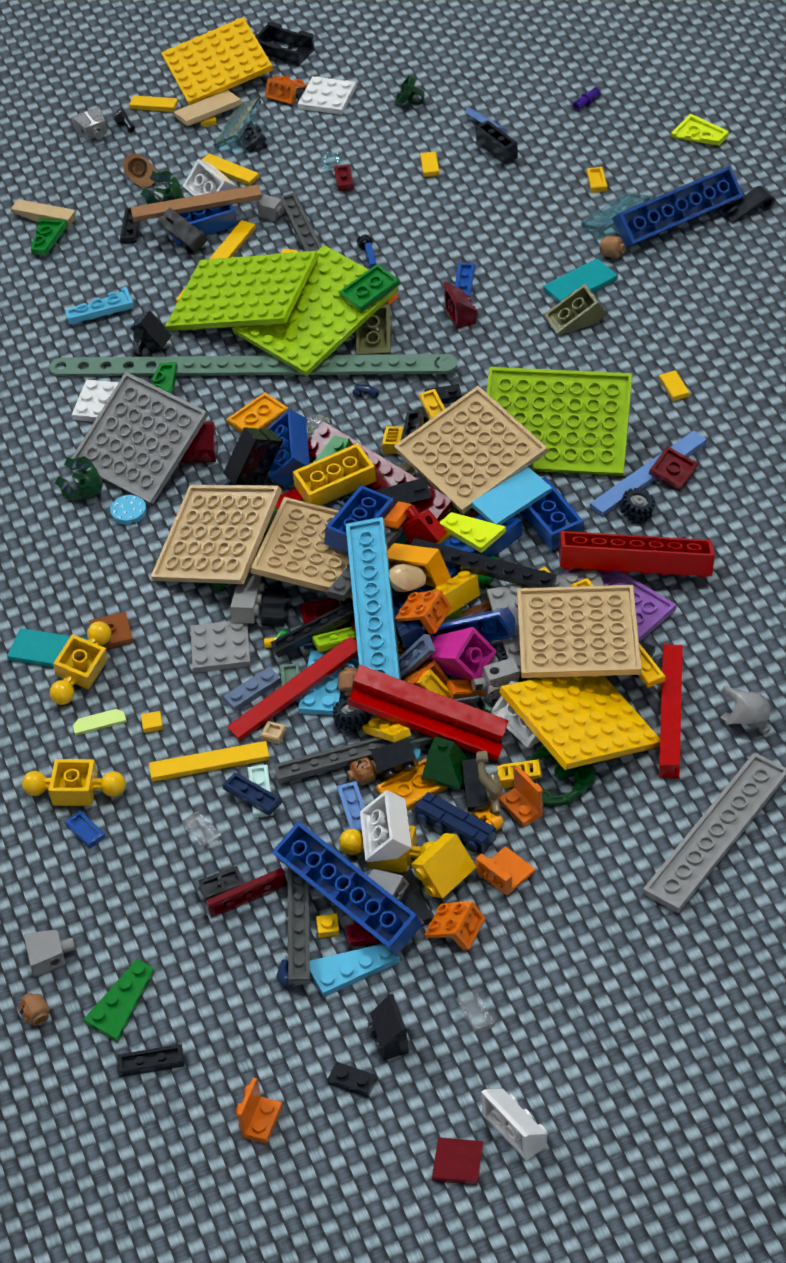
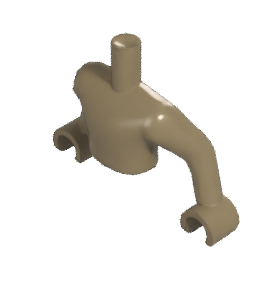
M480 751L476 754L479 780L486 788L487 801L492 805L493 814L501 813L499 801L502 795L500 777L497 774L487 776L485 763L488 762L487 751Z

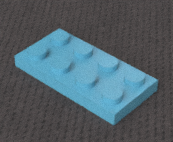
M311 650L307 667L329 651L319 652L318 650ZM343 667L336 670L300 697L299 714L334 716L333 707L336 706V702L340 703L342 692L338 689V676L340 672L344 671Z

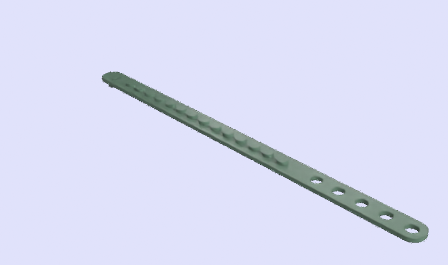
M451 354L329 355L309 375H448L456 370L458 363L457 358ZM273 356L64 357L53 360L49 366L50 373L56 377L123 376L125 372L134 376H154L159 364L168 362L177 363L178 370L176 376L304 375ZM106 364L111 365V367L108 369L101 368L103 365ZM128 364L134 365V366H133L132 368H130V369H125V368H124V366H126V365H128ZM150 364H155V365H156L155 368H152V369H148V368H147V366L150 365ZM59 365L66 366L64 369H56ZM81 365H88L86 369H79Z

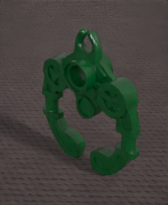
M546 747L539 748L537 753L531 757H526V761L538 759L546 761L551 757L552 760L558 762ZM558 764L554 769L555 777L558 780H564L574 776L576 785L572 786L573 791L567 795L563 792L560 795L553 796L549 790L542 789L543 806L558 807L570 805L575 798L582 797L587 789L595 783L596 778L591 764L564 770Z

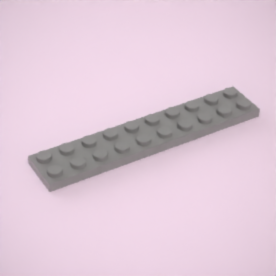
M754 752L643 888V894L679 913L785 781L786 768Z

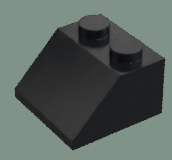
M390 994L370 1013L371 1022L367 1023L370 1035H375L376 1040H374L376 1051L382 1054L384 1060L409 1053L406 1027L394 995Z

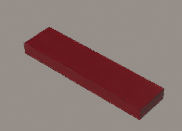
M283 868L276 869L206 900L211 918L287 885Z

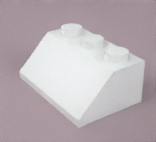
M200 159L197 160L183 184V187L193 196L231 190L238 187L212 164Z
M510 681L509 684L518 683V682ZM501 695L491 714L509 720L506 728L527 748L538 743L540 740Z
M386 790L360 811L365 861L398 859L412 848L405 798Z
M484 1089L481 1092L483 1116L526 1161L547 1146L546 1129L533 1120L532 1115L527 1109L523 1110L518 1105L517 1099L512 1094H508L504 1089Z

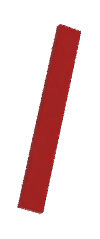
M351 636L229 724L227 726L228 730L239 742L357 656V642Z
M354 688L347 704L434 738L436 736L453 741L458 747L477 754L480 751H487L488 758L494 761L498 760L503 748L501 743Z

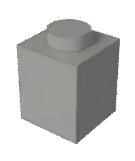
M264 195L257 203L258 216L276 222L283 214L282 199Z

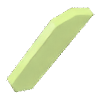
M113 709L79 718L74 723L73 728L75 736L126 723L127 721L123 711Z

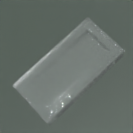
M199 811L182 820V825L205 850L222 840L221 834Z
M476 990L456 998L458 1006L475 1035L495 1027L494 1020Z

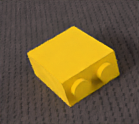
M444 833L411 863L416 877L425 886V892L429 896L444 898L476 868L457 834Z

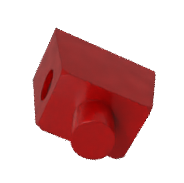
M414 505L404 510L408 519L402 524V528L410 545L414 538L436 543L447 534L445 528L430 510L419 513Z

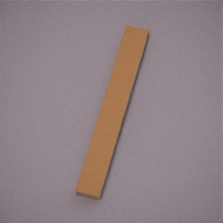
M258 184L131 207L133 222L159 218L169 208L181 214L262 199Z

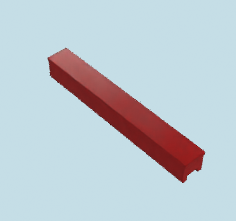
M663 644L662 672L666 678L662 682L659 778H680L683 645Z
M359 665L353 679L352 691L354 688L498 743L503 738L509 720L363 665Z

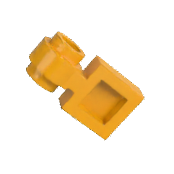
M488 801V810L468 812L496 827V831L501 829L504 824L503 818L499 814H493L492 805Z

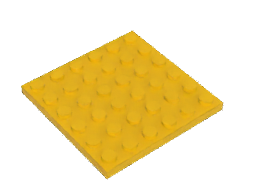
M244 17L161 52L188 105L222 93L274 70Z
M605 676L544 677L504 685L500 688L499 693L564 770L660 747L659 736Z

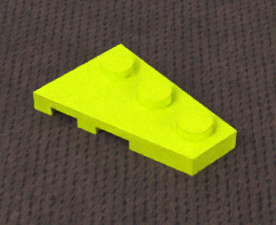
M452 512L440 521V524L447 533L480 553L506 533L505 526Z

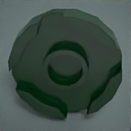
M407 76L401 85L400 93L398 92L396 95L395 103L400 106L406 100L414 105L423 103L425 94L414 86L416 82L415 77ZM420 95L421 99H415L413 96Z

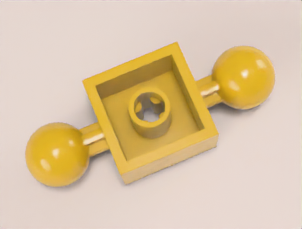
M100 621L92 623L87 630L88 640L72 634L54 661L55 676L63 679L53 683L50 688V698L56 704L65 705L71 702L74 697V684L89 690L108 661L106 648L102 647L111 639V629L106 623Z
M55 759L51 778H46L39 771H30L22 779V788L30 796H39L46 789H49L53 806H92L95 790H102L107 796L117 797L124 792L126 780L122 774L116 771L108 772L102 778H97L98 773L94 760Z
M409 825L412 848L398 859L367 862V868L399 873L409 871L412 857L418 858L435 841L426 842L421 847L416 846V826ZM356 829L345 830L339 837L340 849L347 855L360 853L364 850L362 833Z

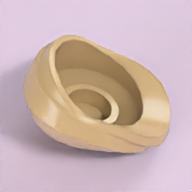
M400 564L389 570L391 587L398 592L418 589L426 581L424 572L416 566Z

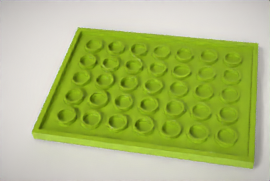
M325 245L317 250L319 257L286 323L232 328L234 334L305 376H308L399 291L397 286L360 313L339 296V291L369 269Z
M317 251L200 260L165 327L168 331L286 323L319 255Z
M489 367L486 393L548 448V452L533 463V468H530L532 471L624 476L632 373Z

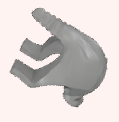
M723 686V693H726L728 697L735 700V707L731 714L724 713L721 716V721L725 722L726 726L730 724H746L749 727H758V731L762 734L768 733L770 725L767 721L770 717L771 706L766 698L759 693Z

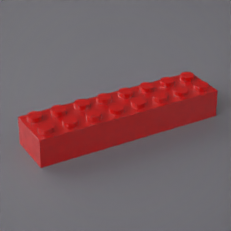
M560 531L559 563L560 567L567 570L574 568L586 571L597 569L604 572L614 570L623 573L677 574L683 577L696 575L701 578L712 576L715 554L711 540Z

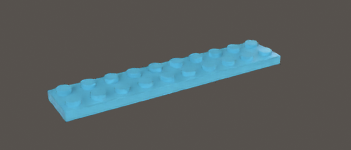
M383 517L346 524L359 665L401 680L392 590L389 580L385 521Z

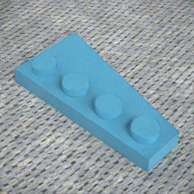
M127 287L121 288V292L116 294L114 291L108 293L106 298H95L91 304L83 303L65 310L68 323L78 324L81 321L93 320L100 316H109L116 312L128 311L134 308Z
M383 944L310 960V975L324 998L400 963V957Z

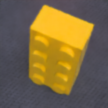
M357 443L293 471L295 487L305 502L321 506L357 490L360 485L366 486L375 482L376 473L375 466Z

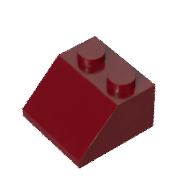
M444 282L445 309L456 328L460 329L476 324L478 311L476 306L472 305L470 297L466 296L462 289Z
M214 422L203 423L182 457L181 462H216L219 447Z

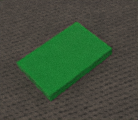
M376 264L340 290L339 296L362 313L399 286L400 281L382 266Z

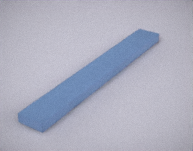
M692 431L670 448L689 457L706 445L707 439ZM661 454L592 501L590 508L604 517L620 505L626 490L637 488L640 491V488L643 489L655 481L657 478L650 475L649 471Z

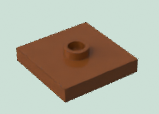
M126 612L89 620L90 625L100 621L106 623L111 629V639L102 647L109 649L133 643Z

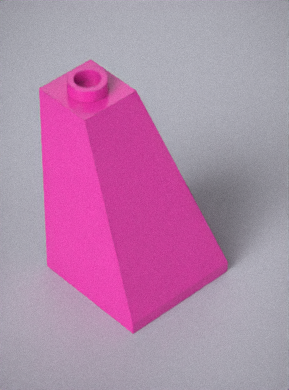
M474 627L431 637L436 651L424 662L435 660L445 674L471 681L475 678H481L482 668L490 664L497 651Z

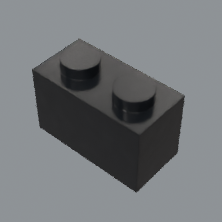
M151 311L140 315L130 327L152 353L162 349L172 337L171 333Z
M409 737L371 751L381 779L392 778L399 772H409L415 769L416 766H419Z

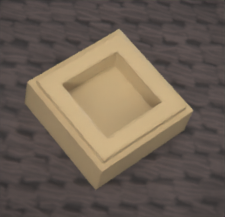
M268 721L260 735L261 740L280 744L287 730L286 725Z

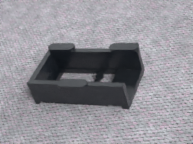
M268 22L255 36L266 56L292 62L296 66H300L315 50L314 35L305 31L297 33L283 29L281 24ZM274 40L277 42L288 44L289 46L288 48L281 47V45H277L270 42ZM293 46L298 47L296 51L290 50Z

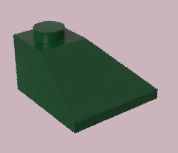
M435 736L428 753L421 780L460 791L464 782L462 760L469 759L455 742Z

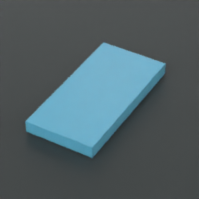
M527 467L472 501L471 507L488 522L501 525L552 492V487Z

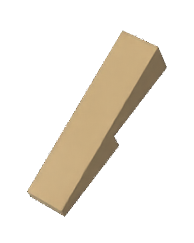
M20 199L11 208L12 213L36 222L39 219L66 220L68 224L66 229H69L76 216V210Z

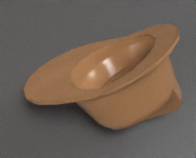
M133 153L125 158L123 169L133 182L145 188L154 184L155 181L149 177L153 171L156 172V169L144 156Z

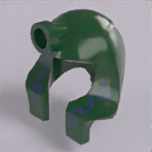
M153 171L149 177L151 180L158 183L167 182L169 185L166 189H154L156 195L163 200H157L153 191L143 188L140 194L145 197L147 204L183 198L184 193L178 180L169 171Z
M85 456L76 459L67 457L64 463L66 467L72 470L84 469L87 473L85 475L79 473L72 474V478L78 483V490H74L68 480L58 476L55 484L60 488L63 497L71 500H84L97 496L101 492L103 484L94 464Z

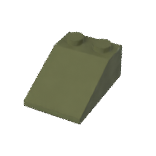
M583 284L544 314L558 335L594 325L607 315L586 284Z
M385 304L356 330V355L391 354L392 310L390 304Z

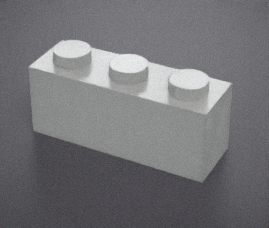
M247 575L244 584H237L230 606L232 623H255L256 616L260 614V605L263 603L262 594H264L266 589L265 583H262V576Z

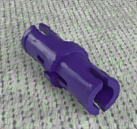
M594 87L591 91L582 94L578 100L572 103L573 108L579 111L584 106L590 105L594 99L601 95L600 90Z

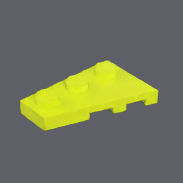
M689 114L671 132V138L718 146L729 136V131L693 114Z

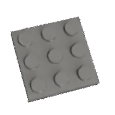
M224 621L190 626L194 673L251 666L248 623Z

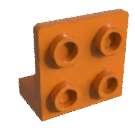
M274 76V78H268L265 97L294 104L297 88H306L308 84L303 83L304 81L300 79L290 80L289 76Z
M442 590L413 592L408 596L407 601L400 608L395 619L397 622L421 620L428 633L435 634L452 606Z
M516 766L513 768L515 788L503 794L499 803L524 828L543 816V790L538 783H534L530 779L526 771H522Z
M507 847L501 849L492 858H487L482 853L476 857L477 874L506 896L535 872L533 866Z
M473 901L442 903L437 908L424 935L426 938L452 937L463 951L469 950L486 917Z
M254 1077L250 1085H246L244 1099L236 1108V1116H238L239 1121L238 1127L241 1130L242 1138L268 1144L283 1105L280 1101L261 1097L258 1079Z

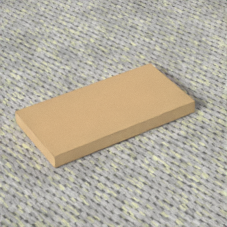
M227 90L174 111V116L186 126H190L242 105V101Z

